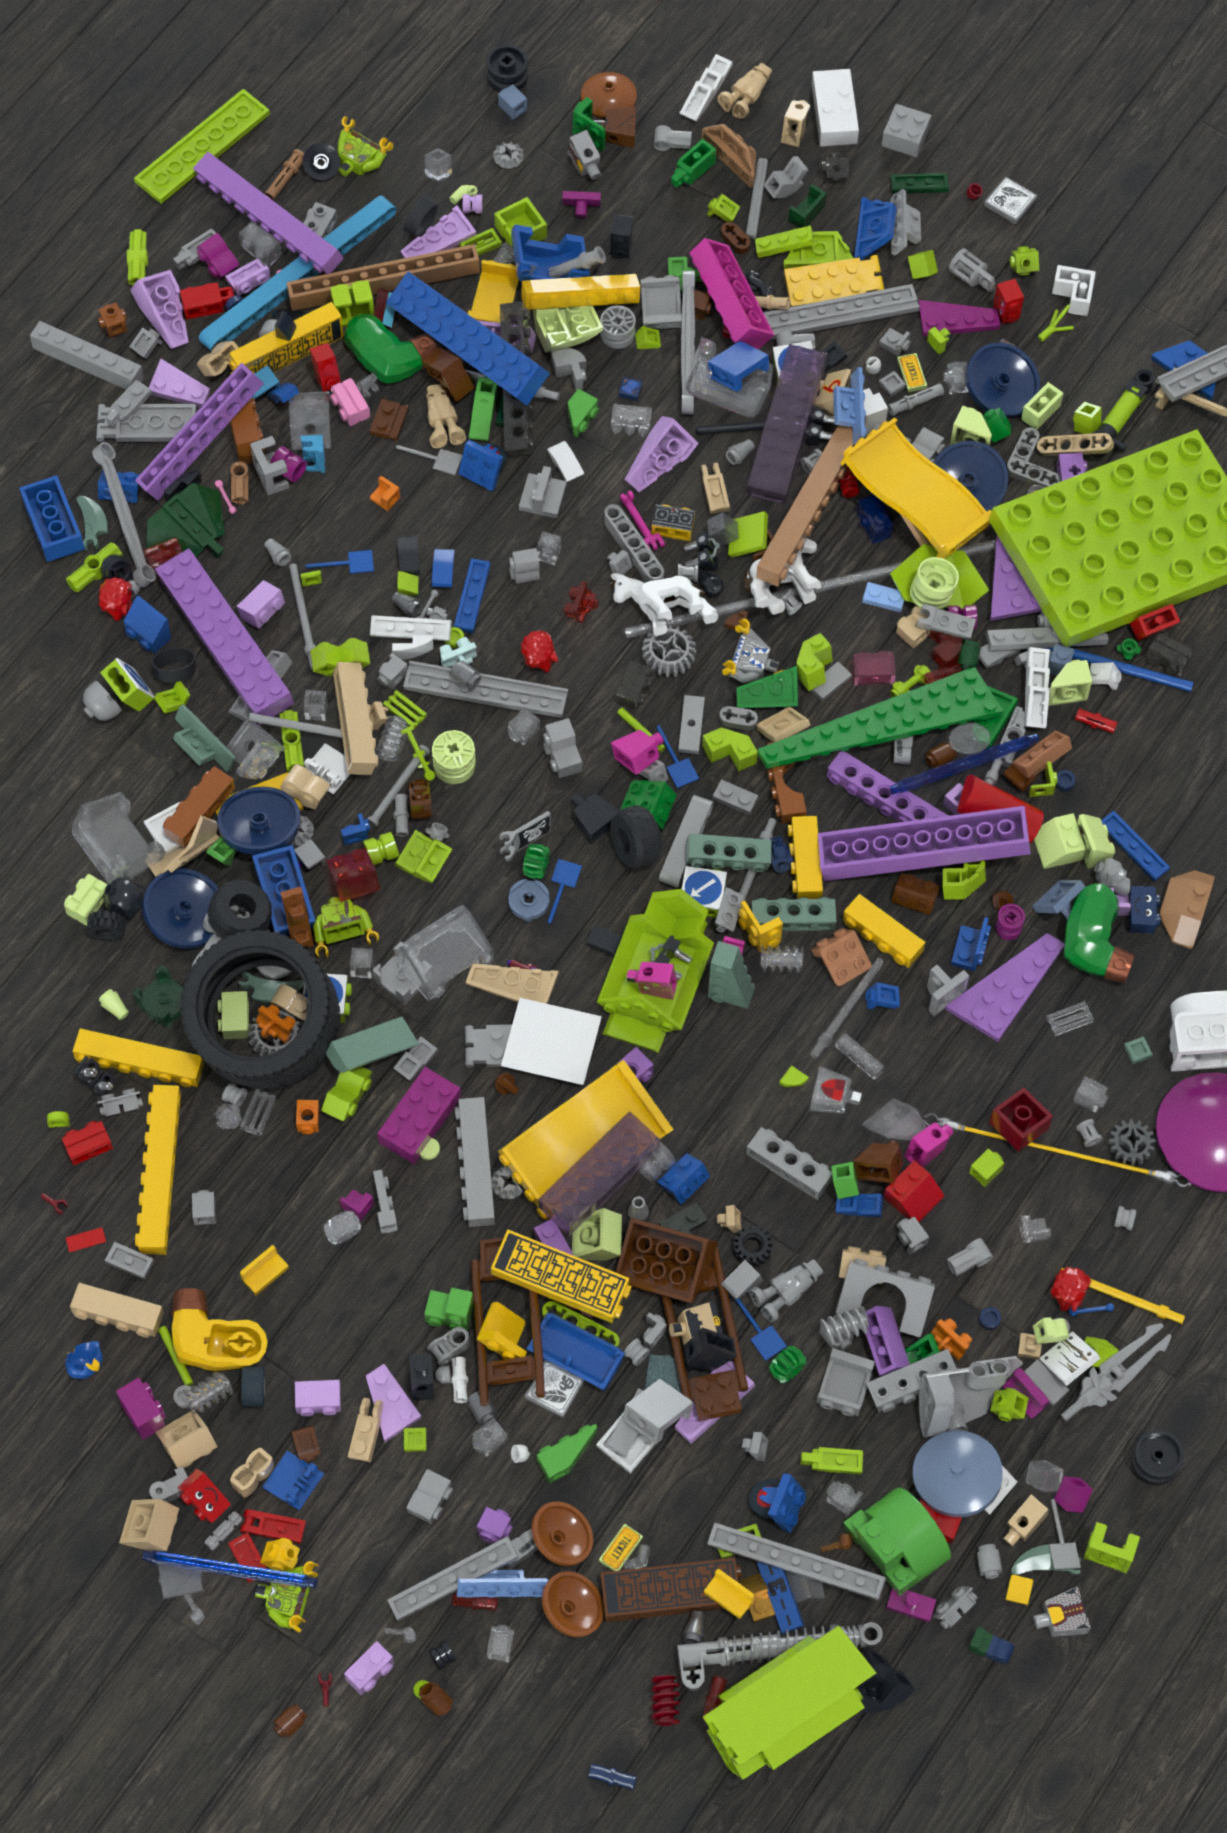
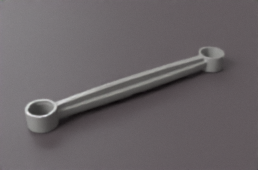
M683 271L681 327L682 415H693L695 271Z
M102 442L93 449L92 454L94 459L103 467L112 500L136 566L133 578L139 586L147 587L156 580V573L151 566L146 564L134 521L112 462L116 455L115 450L110 444Z

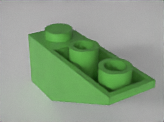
M478 378L469 439L489 440L498 397V384L490 378Z
M596 1424L591 1427L586 1425L580 1428L577 1434L573 1436L567 1435L561 1438L558 1444L552 1447L550 1445L545 1446L539 1451L537 1462L549 1484L570 1473L597 1434Z

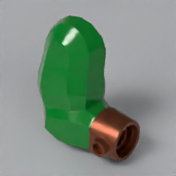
M372 314L354 316L348 322L344 331V342L347 347L354 352L368 371L385 384L398 382L424 369L425 366L422 360L437 349L435 342L428 333L408 339L407 342H400Z
M1095 883L1085 886L1075 896L1073 907L1066 922L1063 956L1073 966L1089 974L1125 983L1135 955L1118 946L1114 948L1109 943L1111 927L1119 912V900L1111 888L1104 884Z

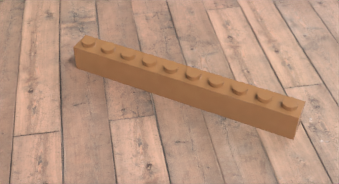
M475 244L290 281L286 282L288 298L292 311L332 302L330 287L339 284L351 286V283L356 281L368 280L371 293L374 295L394 291L408 271L425 284L480 273L479 257Z
M838 425L758 563L757 579L778 587L782 580L785 581L787 578L788 568L790 565L793 566L795 564L796 554L798 551L803 550L806 542L805 539L807 536H811L814 523L819 522L823 507L826 508L828 506L831 493L834 494L836 492L839 479L842 480L845 476L847 464L842 466L840 462L844 458V451L849 446H855L853 444V431L851 427Z

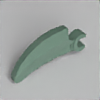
M78 496L77 502L82 510L85 523L84 548L88 551V545L94 543L95 548L99 549L98 536L108 534L106 516L102 508L95 501L85 496Z
M248 972L241 974L242 978L248 981H239V988L244 990L252 989L254 991L252 1000L261 1003H269L280 984L289 986L297 990L298 993L304 989V981L267 980L254 977Z
M1049 1545L1037 1546L1026 1551L1011 1568V1574L1016 1576L1033 1571L1069 1572L1073 1576L1080 1574V1570L1074 1569L1054 1570Z

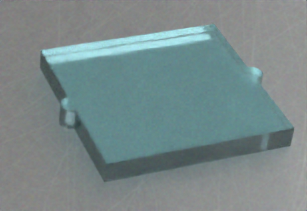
M650 1354L645 1389L661 1379L681 1393L675 1358L670 1357V1355L659 1356Z

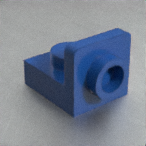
M362 813L357 814L359 825H349L341 829L344 846L368 839L367 831H370L368 820L363 819Z
M875 983L867 989L865 995L867 1008L873 1009L877 1005L892 1009L898 1008L900 1006L899 987Z

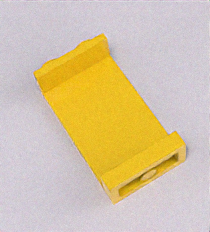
M482 260L480 280L472 309L468 311V314L477 321L508 324L519 283L516 266L513 264L497 263L492 260Z

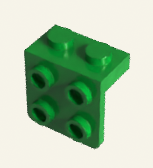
M586 97L576 105L573 111L572 134L576 135L587 130L596 149L603 152L605 149L606 130L603 126L592 120L593 100Z
M634 780L628 788L620 810L635 805L644 807L654 816L659 829H663L677 794L665 781Z

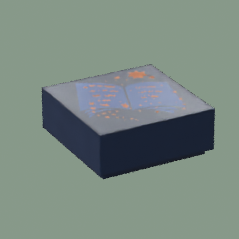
M624 377L619 390V397L638 401L643 381Z

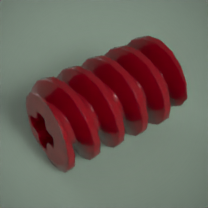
M660 1675L652 1678V1683L655 1684L652 1687V1692L655 1694L652 1696V1701L655 1703L652 1705V1711L655 1713L652 1714L651 1719L656 1721L653 1723L655 1725L671 1726L680 1724V1720L674 1719V1716L680 1714V1711L674 1709L675 1706L680 1705V1702L674 1700L675 1697L680 1696L679 1692L674 1691L675 1688L680 1687L679 1683L674 1682V1679H677L676 1676Z

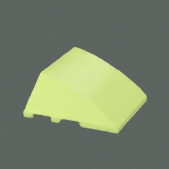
M593 306L532 309L535 330L545 353L578 345L603 331V326Z

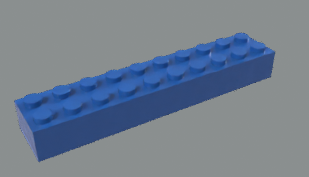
M409 271L386 302L526 405L530 403L550 374Z

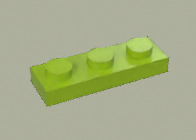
M811 226L755 239L758 258L814 245Z

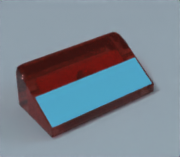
M379 288L373 316L377 317L386 329L392 330L396 310L386 303L392 292Z

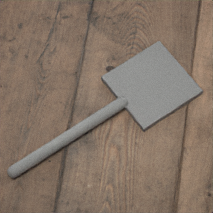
M396 446V449L436 460L433 469L456 475L463 456L440 449L438 456H434L403 446Z
M1051 1499L1060 1544H1049L1054 1570L1080 1568L1076 1544L1064 1543L1055 1499Z

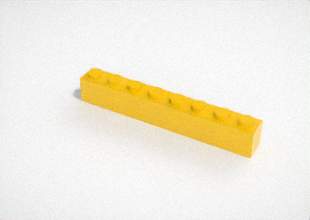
M153 1085V1092H149L148 1102L152 1106L151 1112H147V1125H150L149 1132H145V1145H148L147 1152L143 1153V1165H146L145 1172L141 1173V1185H144V1190L139 1194V1205H142V1212L137 1215V1226H140V1233H136L135 1246L139 1247V1251L142 1254L167 1255L181 1101L179 1086Z

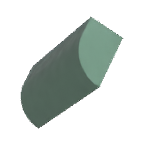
M399 1017L332 1041L326 1051V1055L338 1071L344 1073L413 1048L419 1043L403 1017Z

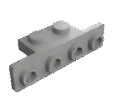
M904 189L895 193L890 199V202L894 203L897 207L893 239H891V254L894 256L907 246V240L914 244L921 241L920 212L906 204V190Z

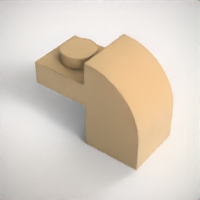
M280 984L269 1002L270 1005L273 1004L280 1011L282 1009L284 1012L305 1022L308 1011V998L299 994L297 990Z

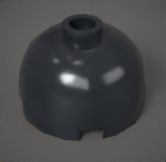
M131 877L116 878L105 888V906L111 913L113 911L116 912V915L121 914L122 917H132L142 904L143 899L140 896L141 892L145 893L144 885Z

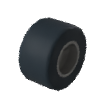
M264 1367L242 1368L241 1400L243 1407L264 1406Z

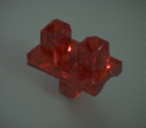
M177 537L146 548L143 552L148 559L149 565L155 568L179 555L183 550Z
M581 581L580 586L571 587L569 596L571 600L575 601L574 603H566L564 607L565 614L575 617L578 623H583L586 612H591V609H596L599 605V601L595 599L596 594L587 587L588 583L585 581Z

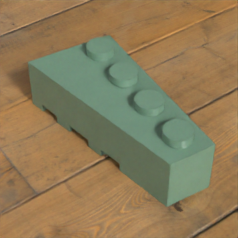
M718 941L710 966L708 997L718 1003L726 1002L748 1009L755 985L751 983L752 978L747 974L748 968L743 964L744 959L739 947Z

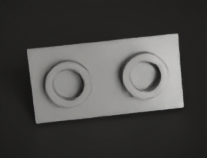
M727 887L725 888L715 921L718 932H724L726 929L734 931L739 915L740 902L744 898V895Z
M135 1088L122 1091L123 1095L114 1097V1093L101 1096L102 1100L98 1101V1104L103 1103V1107L99 1108L101 1116L105 1115L108 1117L120 1113L119 1105L123 1104L125 1112L139 1109L140 1106H143L142 1099L136 1096L140 1091L135 1092Z
M960 1586L955 1589L951 1594L952 1597L936 1608L937 1612L932 1618L942 1620L940 1625L944 1629L951 1628L962 1617L957 1612V1609H960L965 1614L976 1604L977 1596L970 1592L973 1588Z

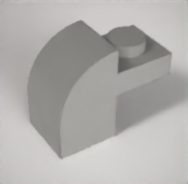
M798 156L792 157L783 171L772 172L764 187L774 199L785 198L795 193L804 184L801 180L808 169Z
M571 348L551 351V363L556 378L571 375L575 389H583V381H586V359L583 354Z

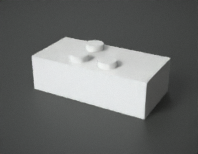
M850 69L813 71L811 86L820 146L857 144L859 128Z

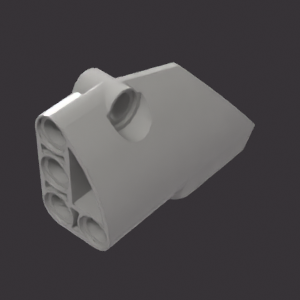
M1016 1356L976 1361L967 1368L923 1374L919 1392V1414L923 1436L925 1438L933 1437L946 1431L955 1430L968 1432L966 1423L988 1413L995 1390H999L1006 1383L1007 1378L1023 1364L1022 1361Z

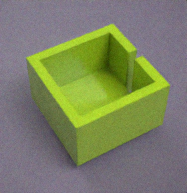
M528 197L494 213L495 228L503 239L505 238L512 251L511 231L514 225L532 227L533 235L529 240L541 241L547 238V223Z
M368 280L356 281L351 283V286L339 284L330 287L332 303L342 317V327H346L348 322L356 315L372 314L374 316L373 297Z

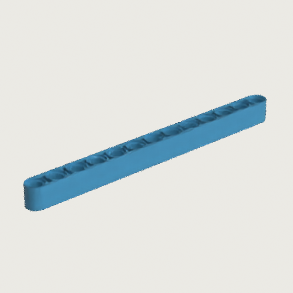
M378 196L323 239L335 247L343 256L395 215L397 208L384 196ZM298 257L205 328L199 335V341L210 351L220 342L232 341L288 298L286 282L315 277L319 272L313 268V263L310 261L306 263Z

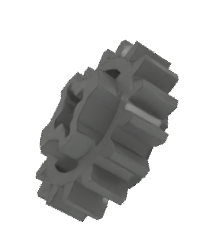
M1132 1119L1129 1120L1128 1124L1122 1120L1120 1126L1115 1125L1114 1131L1110 1132L1109 1137L1111 1139L1108 1141V1145L1112 1146L1110 1153L1116 1152L1115 1159L1117 1160L1121 1157L1123 1159L1122 1164H1125L1127 1161H1130L1131 1166L1134 1165L1135 1161L1142 1164L1143 1158L1148 1160L1150 1153L1152 1154L1155 1149L1153 1146L1156 1140L1151 1139L1154 1133L1147 1132L1148 1125L1142 1127L1140 1120L1137 1124H1134ZM1125 1131L1127 1132L1125 1135H1121V1136L1119 1137V1135H1120L1121 1133H1123V1132H1125Z

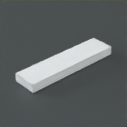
M372 616L370 636L413 639V636H433V640L450 641L452 621Z

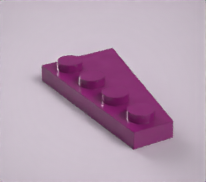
M918 300L923 336H928V331L933 327L939 332L946 328L950 334L1000 329L997 309Z

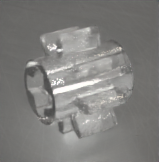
M229 1103L227 1105L222 1104L215 1113V1117L218 1120L216 1124L223 1130L225 1128L234 1129L242 1119L241 1114H239L241 1109L234 1103L231 1105Z

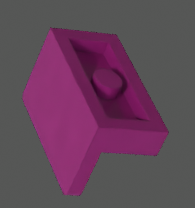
M1019 1367L1013 1373L1014 1376L1003 1385V1388H1013L1029 1398L1026 1414L1033 1419L1051 1401L1027 1373Z

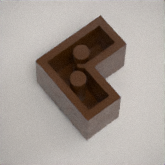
M438 347L422 360L428 374L438 380L446 391L447 396L456 402L475 388L471 382L473 380L472 376L463 367L465 365L463 360L459 356H454L449 350L446 351Z

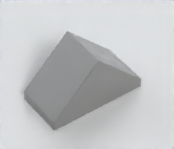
M744 1260L721 1285L733 1297L738 1299L749 1292L750 1288L760 1285L763 1279Z

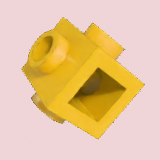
M286 1538L267 1542L260 1563L278 1573L292 1570L298 1561L297 1556L300 1548L293 1545L292 1541Z

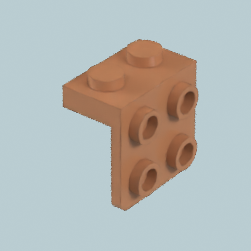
M845 928L835 931L833 933L834 936L829 939L824 938L816 943L817 946L811 949L815 957L823 959L837 986L845 984L871 968V963L856 932Z

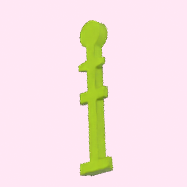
M413 725L401 730L402 735L407 734L414 748L415 754H413V757H418L421 763L418 768L424 769L425 780L432 781L435 778V773L429 770L428 764L430 763L426 762L423 757L425 752L424 750L420 751L411 730H414Z

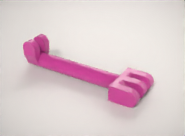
M628 491L627 495L621 494L620 499L643 534L645 543L650 545L653 550L658 549L656 542L660 547L665 546L659 533L652 535L632 502L634 500L632 491Z

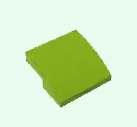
M415 830L394 866L421 880L432 883L451 853L452 848L437 839L431 840Z

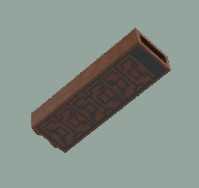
M735 1558L601 1572L600 1579L605 1622L692 1613V1611L704 1612L725 1609L704 1594V1590L714 1578L717 1569H720L738 1582V1578L742 1577L740 1564L736 1565Z

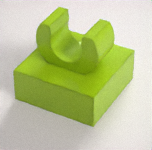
M933 327L928 331L927 342L938 354H941L945 351L946 342L949 341L947 336L950 335V332L946 328L939 332Z

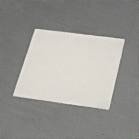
M520 998L501 1066L584 1085L602 1016Z

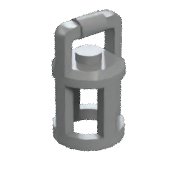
M965 248L961 249L954 256L949 265L951 273L958 276L971 287L979 284L989 292L995 289V279L987 273L988 265L982 262Z

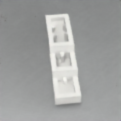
M717 54L715 55L709 68L706 67L700 80L696 81L680 111V115L695 122L698 121L733 65L732 61Z
M1028 648L1025 688V726L1045 729L1047 725L1050 688H1048L1050 649Z

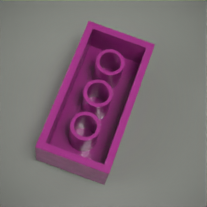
M424 1067L377 1133L378 1143L415 1164L420 1157V1153L430 1139L435 1136L459 1102V1099H461V1088Z

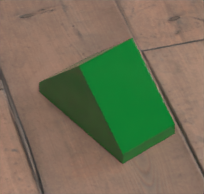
M929 1333L905 1349L910 1364L940 1352L932 1333Z

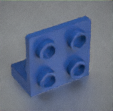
M984 917L981 930L961 925L951 962L952 966L975 971L977 964H982L991 928L990 925H987L989 918Z

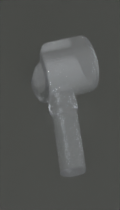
M188 1593L184 1597L193 1610L189 1618L196 1625H199L205 1616L201 1609L195 1605Z
M410 1627L384 1629V1633L403 1635V1642L412 1643L416 1641V1633Z

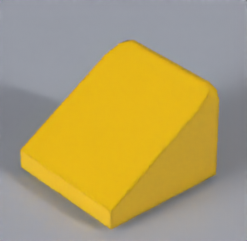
M1011 1575L1006 1600L1028 1605L1033 1580Z

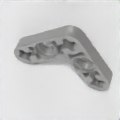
M1030 427L1022 432L1008 461L1007 472L1014 479L1043 489L1061 482L1059 474L1029 462L1039 440V432L1035 428ZM1030 435L1033 436L1029 444H1027V437H1029ZM1024 449L1028 452V455L1021 456L1018 454V450ZM1030 472H1036L1038 473L1039 477L1034 479L1031 478L1028 474ZM1051 480H1054V481H1055V483L1049 484V482H1051Z

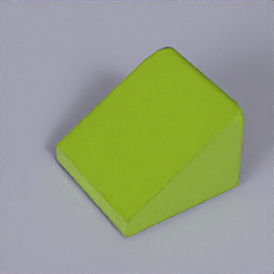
M642 326L636 332L637 349L661 347L659 330Z
M320 570L300 574L302 587L322 583Z
M398 571V592L404 595H418L419 576Z

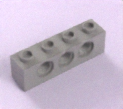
M761 1127L747 1146L746 1154L816 1200L819 1199L832 1181L833 1175L827 1165L817 1163L806 1152L801 1153L795 1149L791 1142L781 1140L770 1129L766 1130ZM773 1147L778 1152L770 1153L767 1149ZM793 1159L796 1163L789 1165L785 1161ZM809 1170L812 1171L814 1175L806 1176L803 1172Z

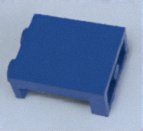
M742 341L737 342L708 361L709 378L735 392L742 389V378L756 369L764 372L769 371V355Z

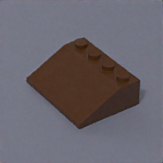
M630 1218L615 1273L630 1278V1286L693 1303L711 1267L718 1242Z

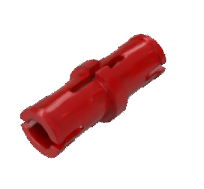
M1081 708L1078 709L1075 717L1076 721L1078 720L1091 725L1094 729L1097 727L1112 734L1118 723L1117 721L1102 717L1100 713L1094 714Z

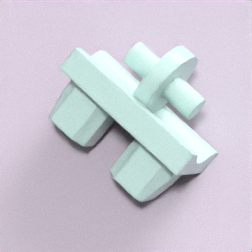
M464 637L457 641L458 649L452 651L450 645L447 644L441 646V666L450 668L460 661H465L468 664L473 663L472 658L477 657L475 643H470Z

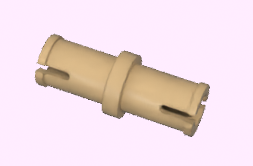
M768 295L767 297L755 296L761 308H766L770 311L773 309L789 310L791 301L789 297H774L773 295Z

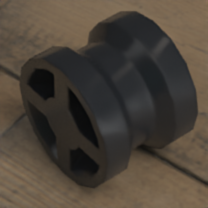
M443 1641L438 1648H431L429 1650L440 1670L448 1662L453 1663L456 1661L446 1641Z

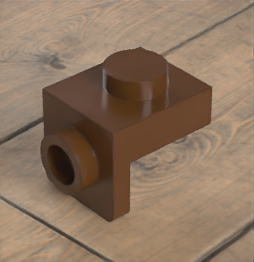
M313 1425L291 1431L299 1460L311 1461L321 1454Z

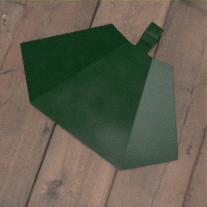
M191 483L181 493L176 494L147 521L146 553L175 557L190 549L197 558L208 547L217 559L221 557L224 548L215 541L225 535L219 491Z

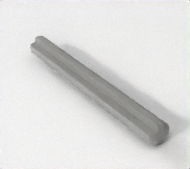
M759 158L757 161L746 231L749 239H755L757 234L768 163L766 158Z

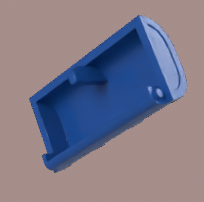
M547 1312L540 1324L543 1359L605 1391L620 1367L625 1352L569 1321ZM532 1338L526 1350L534 1354Z

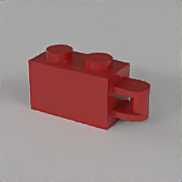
M217 282L180 290L186 320L223 313V306L234 296L233 289L231 287L219 288Z

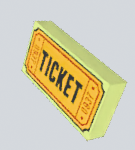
M917 354L898 357L897 362L903 380L906 383L907 392L926 389L927 384Z
M624 1524L600 1557L599 1562L612 1571L621 1570L643 1539V1536Z

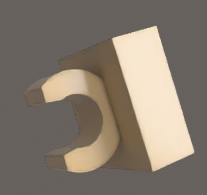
M373 702L370 706L369 718L373 722V730H378L382 724L390 722L392 718L386 717L388 708L383 707L381 702Z
M735 1205L726 1206V1214H718L717 1223L721 1224V1227H728L733 1233H737L741 1230V1212Z
M1021 1333L1017 1356L1039 1360L1042 1344H1037L1035 1335Z

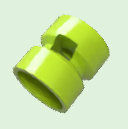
M391 832L380 835L378 840L370 838L363 841L365 853L371 866L382 863L383 858L389 861L399 857Z

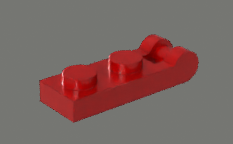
M245 1510V1522L241 1525L240 1533L245 1534L248 1532L249 1535L276 1540L286 1538L291 1540L292 1543H302L306 1526L305 1520L255 1510ZM254 1520L260 1521L258 1527L253 1526Z

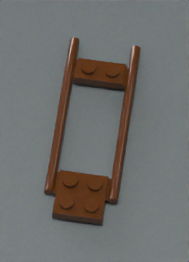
M504 1237L480 1240L481 1261H471L481 1406L489 1404L488 1384L492 1386L536 1378V1396L538 1398L545 1397L538 1293L529 1290L534 1357L526 1356L492 1361L487 1364L486 1345L477 1340L484 1323L480 1281L487 1282L501 1279L491 1274V1266Z
M716 1247L713 1258L714 1268L710 1267L698 1293L715 1290L718 1287L728 1336L734 1338L737 1357L733 1361L736 1371L728 1370L688 1380L679 1336L672 1337L670 1335L682 1395L691 1401L695 1400L699 1421L741 1413L742 1408L738 1391L745 1392L749 1389L728 1291L721 1285L725 1280L718 1247ZM662 1295L669 1329V1325L676 1323L671 1297Z

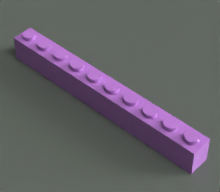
M207 152L194 166L193 169L197 173L196 178L202 184L208 183V187L214 193H221V197L229 204L233 202L235 204L234 207L242 214L246 212L248 214L247 217L255 224L258 221L261 224L260 227L265 232L269 233L271 231L274 234L273 237L278 242L282 243L284 241L290 251L300 253L299 257L306 263L309 261L313 263V268L319 273L322 271L326 274L331 273L344 259L335 247L211 153Z

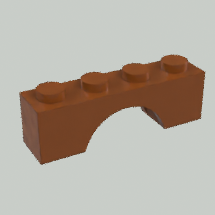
M794 763L767 769L768 780L773 782V787H771L772 799H776L777 802L775 814L776 817H780L781 824L791 823L792 817L806 816L803 793L791 790L783 780L784 774L794 767Z

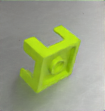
M1096 1522L1083 1559L1127 1573L1133 1562L1140 1536L1129 1534L1126 1545H1123L1121 1549L1103 1543L1107 1526Z

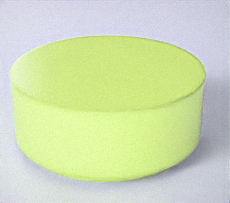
M431 1138L420 1153V1156L426 1160L436 1158L440 1152L439 1143Z

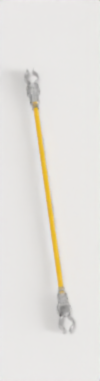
M935 1114L923 1115L924 1118L934 1116L937 1121H940L938 1124L940 1127L948 1124L953 1131H968L1006 1140L1002 1135L965 1127V1125L946 1117L938 1119ZM922 1120V1122H925L926 1126H930L926 1123V1120ZM1033 1142L1027 1145L1145 1173L1155 1179L1162 1180L1164 1183L1172 1184L1176 1182L1180 1187L1191 1186L1190 1183L1181 1185L1178 1183V1180H1174L1175 1177L1178 1178L1181 1174L1177 1176L1173 1171L1142 1169Z

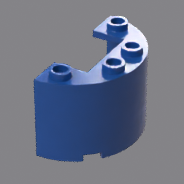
M513 226L511 239L517 276L521 283L525 280L588 277L590 275L589 269L584 268L579 270L571 269L567 275L559 278H552L549 275V272H551L549 268L579 257L581 253L586 252L582 236L566 234L557 245L529 240L533 235L532 227Z

